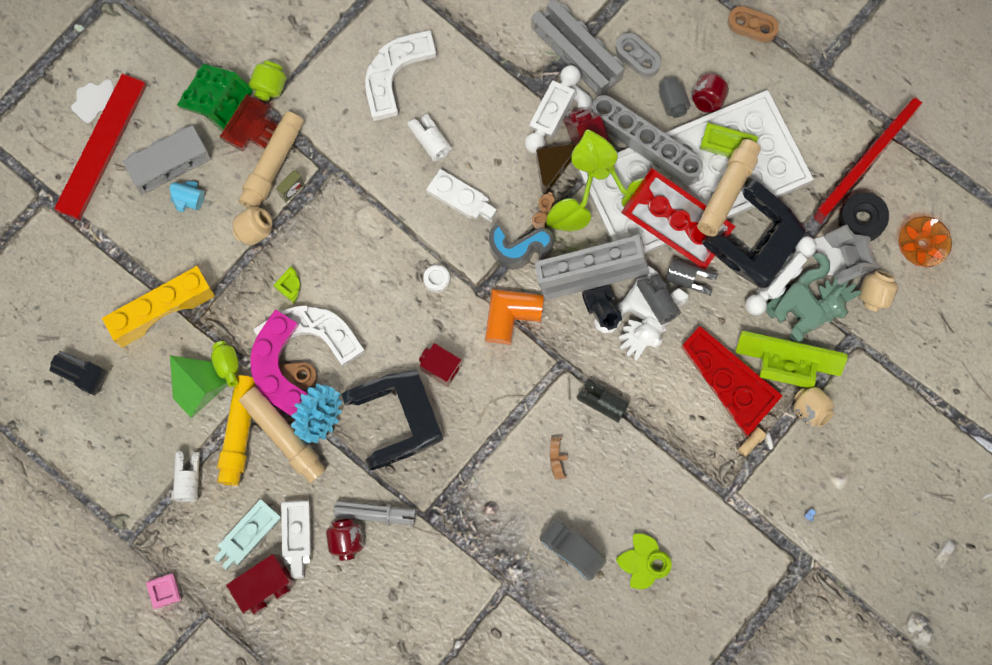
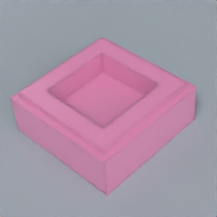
M173 573L146 582L153 609L156 610L182 601Z

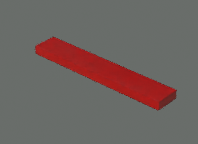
M123 73L121 74L54 207L57 212L76 220H81L147 87L145 82Z
M915 97L908 103L819 207L814 215V219L822 224L915 115L923 102Z

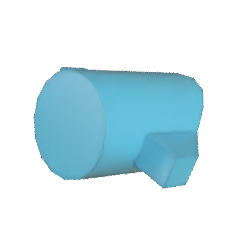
M189 181L182 184L173 182L170 185V199L177 211L184 212L186 207L197 211L201 208L205 193L203 190L197 189V182Z

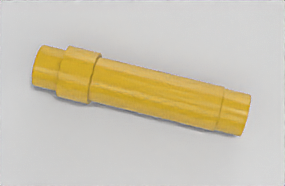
M236 376L238 385L233 389L223 448L219 453L217 469L219 470L217 483L222 485L239 486L240 476L245 470L247 458L245 452L252 417L238 400L253 387H257L253 377Z

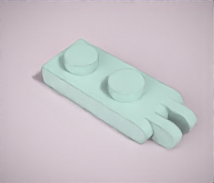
M260 499L218 545L221 551L215 556L214 560L219 563L227 555L229 558L222 565L225 570H228L234 563L239 566L282 518Z

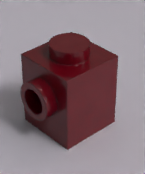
M435 343L430 349L426 347L419 358L421 371L446 387L450 386L462 367V360Z

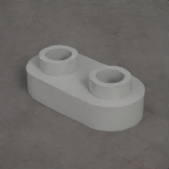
M625 33L618 38L616 42L618 57L642 77H652L658 73L661 59L651 47L633 33ZM631 47L633 50L627 52L624 50V48ZM649 63L651 67L645 68L643 64Z

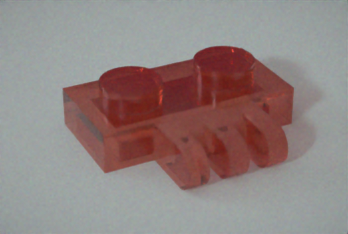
M246 94L221 133L220 139L244 152L249 142L265 149L267 143L260 139V137L262 136L270 140L272 134L265 129L268 128L274 132L277 127L276 124L265 119L270 111L269 106Z

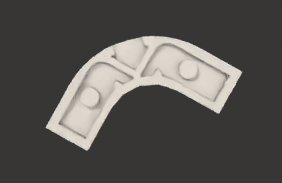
M430 30L403 36L389 42L378 51L379 54L375 57L372 64H369L365 88L373 121L398 116L392 91V82L396 73L402 67L411 63L437 58Z
M298 306L280 312L299 325L290 339L299 335H313L321 338L329 346L342 367L365 353L346 323L328 310ZM267 321L253 329L256 335L259 334Z

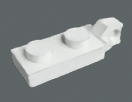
M441 169L426 189V193L469 219L474 218L477 220L481 216L492 222L497 215V209L488 204L489 199L484 194Z
M310 501L282 502V557L284 558L285 565H291V578L304 579V564H310L311 557Z

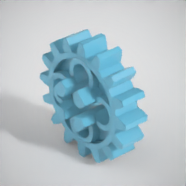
M316 384L315 389L309 387L308 394L301 395V403L295 404L297 412L291 416L296 419L291 424V427L296 429L294 434L308 443L311 441L318 443L319 438L326 439V432H333L332 425L339 422L336 417L342 413V410L338 408L342 404V400L338 399L340 393L325 384L323 386Z

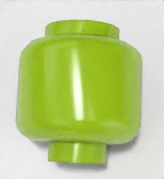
M266 60L255 66L249 81V87L255 91V97L269 101L270 97L277 98L281 95L287 78L283 72V67Z

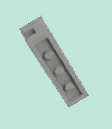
M551 0L546 5L545 12L541 13L538 11L531 17V29L568 66L577 67L580 70L581 79L598 96L606 94L623 79L624 65L621 60L616 56L612 57L606 51L604 43L598 38L594 39L588 33L589 30L586 25L580 20L577 22L571 16V12L565 4H560L557 0Z
M639 235L535 262L538 285L541 290L543 289L546 300L650 274Z

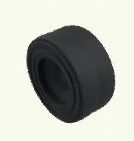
M867 192L855 194L848 198L842 206L838 216L839 226L848 225L853 234L869 236L871 241H873L883 233L888 225V207L875 194ZM861 211L868 213L871 218L870 223H860L857 220V213Z

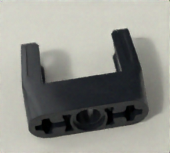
M747 178L741 189L743 196L772 221L768 230L749 257L724 236L706 235L702 244L736 274L759 288H764L779 272L804 236L806 229L792 210L758 181Z
M416 368L388 374L351 388L341 394L345 406H359L396 392L413 437L374 451L370 457L366 458L365 461L369 471L419 454L444 440Z

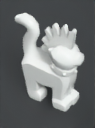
M648 266L650 274L639 276L624 300L617 304L622 317L626 312H630L643 319L642 323L629 320L628 324L630 326L623 327V331L627 333L619 336L620 341L627 340L621 345L620 349L624 350L630 347L627 357L636 352L635 362L638 361L647 346L657 348L661 345V334L666 331L665 327L668 325V323L660 325L637 287L638 280L646 278L649 282L650 276L658 274L650 266ZM679 288L671 294L677 306L682 307L689 300V296ZM596 318L594 319L596 329L603 334L613 333L617 329L608 330L605 327H600Z

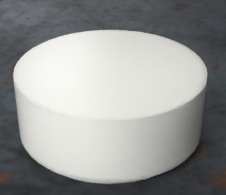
M440 265L430 266L423 276L425 287L434 293L445 291L450 284L448 270Z

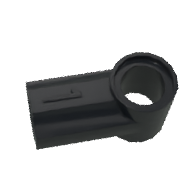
M609 284L582 292L588 313L594 314L600 327H605L608 330L617 328L622 320V316L615 304Z
M62 351L54 355L49 369L51 373L74 383V386L96 396L108 374V371L89 361L85 363Z

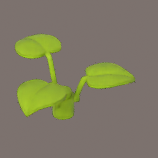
M587 129L571 156L572 163L576 168L588 172L583 200L579 204L575 199L569 198L555 204L547 215V226L561 231L572 232L581 230L589 224L591 213L584 207L587 205L593 177L603 180L611 174L620 192L625 195L621 200L623 207L626 206L643 179L633 181L628 186V189L624 188L615 172V167H613L618 158L616 149L606 139Z

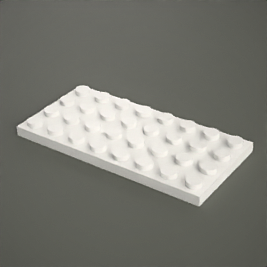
M768 90L665 133L702 159L703 169L699 180L695 184L685 185L631 148L618 152L617 162L613 166L623 187L628 189V186L633 181L644 179L650 169L653 168L707 206L727 169V163L730 159L729 157L700 149L707 123H712L758 137L757 144L761 147V151L757 157L758 163L748 178L761 183L777 198L809 185L814 180ZM649 139L644 141L643 143L650 144L653 141L652 139ZM662 152L665 158H674L672 152ZM692 166L684 167V170L687 173L696 172L695 168ZM579 170V175L586 187L588 172ZM611 174L603 180L593 177L589 196L611 242L639 235L645 254L667 245L621 213L624 209L621 200L625 195L620 192ZM740 191L726 219L755 207L744 198L742 191Z

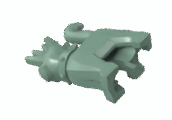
M816 253L813 256L820 264V267L808 270L801 275L798 281L785 293L771 300L765 310L771 319L776 317L780 325L786 321V315L792 312L799 321L791 331L789 339L792 342L802 344L804 341L803 336L808 332L816 330L825 322L831 323L833 318H844L849 312L846 308V303L862 293L861 290L852 292L857 285L856 283L847 288L848 281L838 285V276H836L832 286L829 281H826L825 288L821 285L818 287L822 300H817L810 291L809 285L815 280L824 278L830 272V260L821 253Z

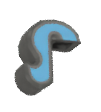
M496 223L490 230L489 247L493 258L502 267L515 270L526 266L534 253H538L540 259L549 256L554 247V236L550 230L540 227L510 245Z
M553 519L539 536L542 544L572 565L587 581L593 580L606 564V558L594 545L577 532L572 531L559 519Z

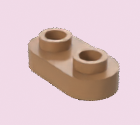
M744 6L734 8L729 14L728 27L732 32L759 42L767 43L772 41L779 30V24L774 17ZM742 20L744 24L739 25L736 21ZM760 29H767L768 33H762Z
M279 364L282 375L303 391H308L309 387L313 388L315 386L317 373L310 364ZM306 372L307 377L304 380L298 379L299 373Z

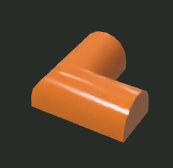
M491 289L485 342L511 345L514 320L541 323L544 295Z

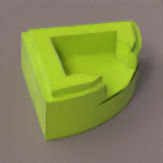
M290 266L273 286L295 304L300 295L301 285L296 271Z

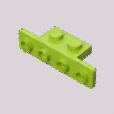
M741 331L736 346L737 354L761 359V378L805 388L814 387L816 371L841 376L848 359L846 353L747 331Z

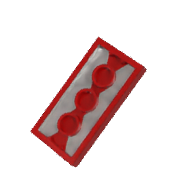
M651 168L621 213L701 268L706 269L715 257L702 244L706 235L697 227L706 205ZM725 220L717 235L728 238L736 226Z

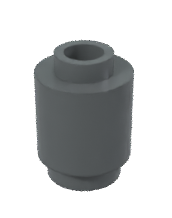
M677 77L663 80L659 84L660 89L658 93L666 115L673 118L684 116L691 105L683 83L679 82Z

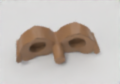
M548 192V194L543 195L539 199L541 212L532 217V224L535 230L540 227L545 228L547 224V215L555 205V199L551 192Z
M555 437L550 440V466L555 480L567 479L563 474L560 461L568 460L567 455H559V445L562 437Z

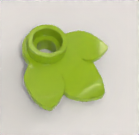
M640 533L633 535L634 550L626 551L616 559L617 564L623 571L632 574L630 587L639 590L651 587L656 579L666 577L672 568L670 557L665 552L659 550L656 540ZM660 560L663 564L662 569H654L653 561Z

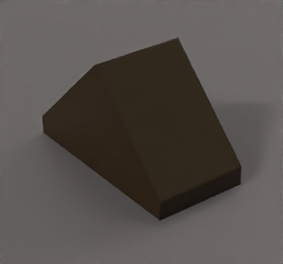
M568 144L536 150L537 168L541 190L544 195L550 192L572 162L571 156L576 145Z

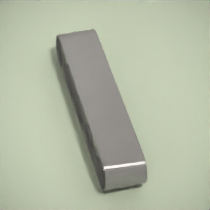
M602 95L594 100L592 112L601 116L607 133L685 185H692L699 180L703 169V162L698 155L612 97ZM606 108L610 113L604 115L600 114L597 110ZM626 122L631 125V128L623 129L619 124ZM649 137L653 142L645 144L640 138ZM662 152H672L674 158H665ZM692 166L695 168L696 172L687 173L684 170V167Z

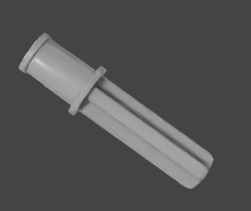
M337 501L333 510L334 516L337 518L386 523V526H390V523L414 527L416 518L405 517L416 516V509L392 507V504L380 506Z

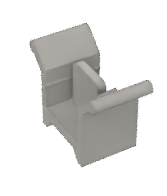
M844 225L824 235L825 240L832 248L841 249L844 261L849 266V269L839 273L838 284L847 282L855 277L866 276L872 273L871 271L879 268L870 248L869 242L871 238L869 236L853 234L848 225Z

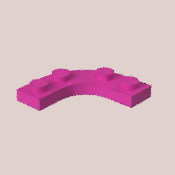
M275 309L254 341L250 357L251 372L254 382L262 395L275 407L292 416L293 413L297 412L295 404L301 403V395H307V393L290 383L282 375L279 364L283 348L299 325Z

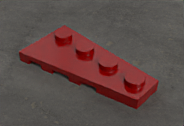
M701 326L682 345V350L747 438L782 398V395Z

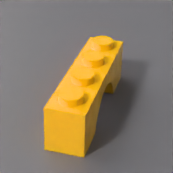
M195 266L102 317V320L113 341L123 348L143 337L146 331L161 318L179 310L193 309L212 299L215 295L198 266Z

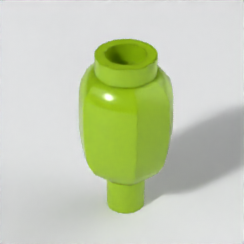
M216 342L212 346L213 351L211 353L213 367L220 378L226 379L229 387H235L238 385L236 375L239 371V361L233 346L228 345L227 342Z

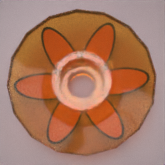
M921 216L913 218L904 225L899 234L898 243L901 253L909 262L916 266L926 268L937 266L946 260L951 252L952 238L950 231L942 222L933 217ZM919 241H924L927 244V248L920 247Z

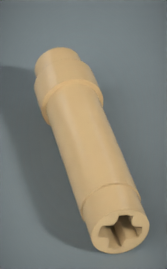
M289 111L285 112L252 174H249L242 187L243 192L238 202L244 207L259 208L261 202L266 200L272 189V183L304 123L300 116Z
M748 139L742 140L739 148L733 151L727 163V169L697 225L698 229L705 235L716 236L744 183L754 171L758 163L757 157L761 151V147L756 142Z
M253 387L238 400L287 457L288 463L298 475L302 474L311 483L326 470L318 460L319 455L310 445L307 446L299 436L294 434L293 428L256 387Z

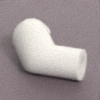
M577 85L572 86L571 88L577 93L574 100L578 103V108H584V110L592 112V98Z

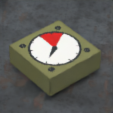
M294 170L276 189L280 198L287 203L305 184L301 175Z

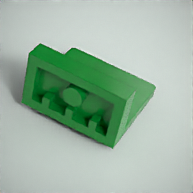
M203 64L196 72L188 88L182 93L177 106L205 116L219 130L227 132L253 90L235 72Z

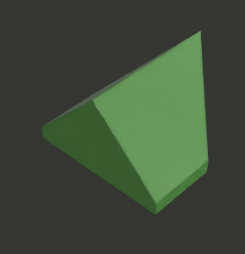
M170 355L173 399L192 418L228 386L227 381L217 375L210 361Z

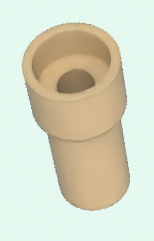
M756 427L750 433V437L737 450L746 457L767 435L760 428Z

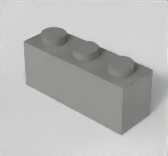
M191 125L178 129L174 135L166 139L154 141L150 147L142 151L132 152L122 162L135 187L141 195H144L210 161L211 158L194 126Z

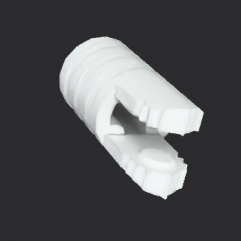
M428 114L421 116L422 125L416 119L407 122L410 130L434 162L443 159L450 153L452 147Z
M175 451L174 501H198L200 452H193L191 456V471H183V452Z

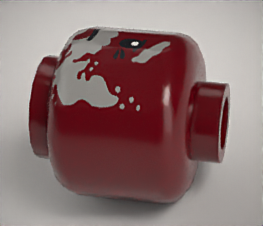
M704 74L698 79L692 91V101L696 108L702 112L718 111L729 94V86L718 74Z
M354 519L332 521V526L327 528L328 551L331 555L338 556L340 561L355 559V554L363 550L362 528L358 523H354Z

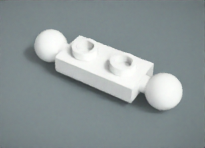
M569 65L562 69L560 74L561 84L552 80L529 124L530 128L535 130V133L529 134L525 139V147L530 153L536 154L537 149L545 148V135L554 138L577 95L576 91L570 88L578 84L581 79V73L577 67Z
M808 236L802 237L795 247L796 251L790 254L774 279L766 287L758 288L755 291L757 294L748 297L745 307L749 314L754 316L763 314L767 308L766 301L780 297L786 290L785 285L790 279H794L803 270L802 265L807 261L805 257H810L816 252L817 244L813 238Z

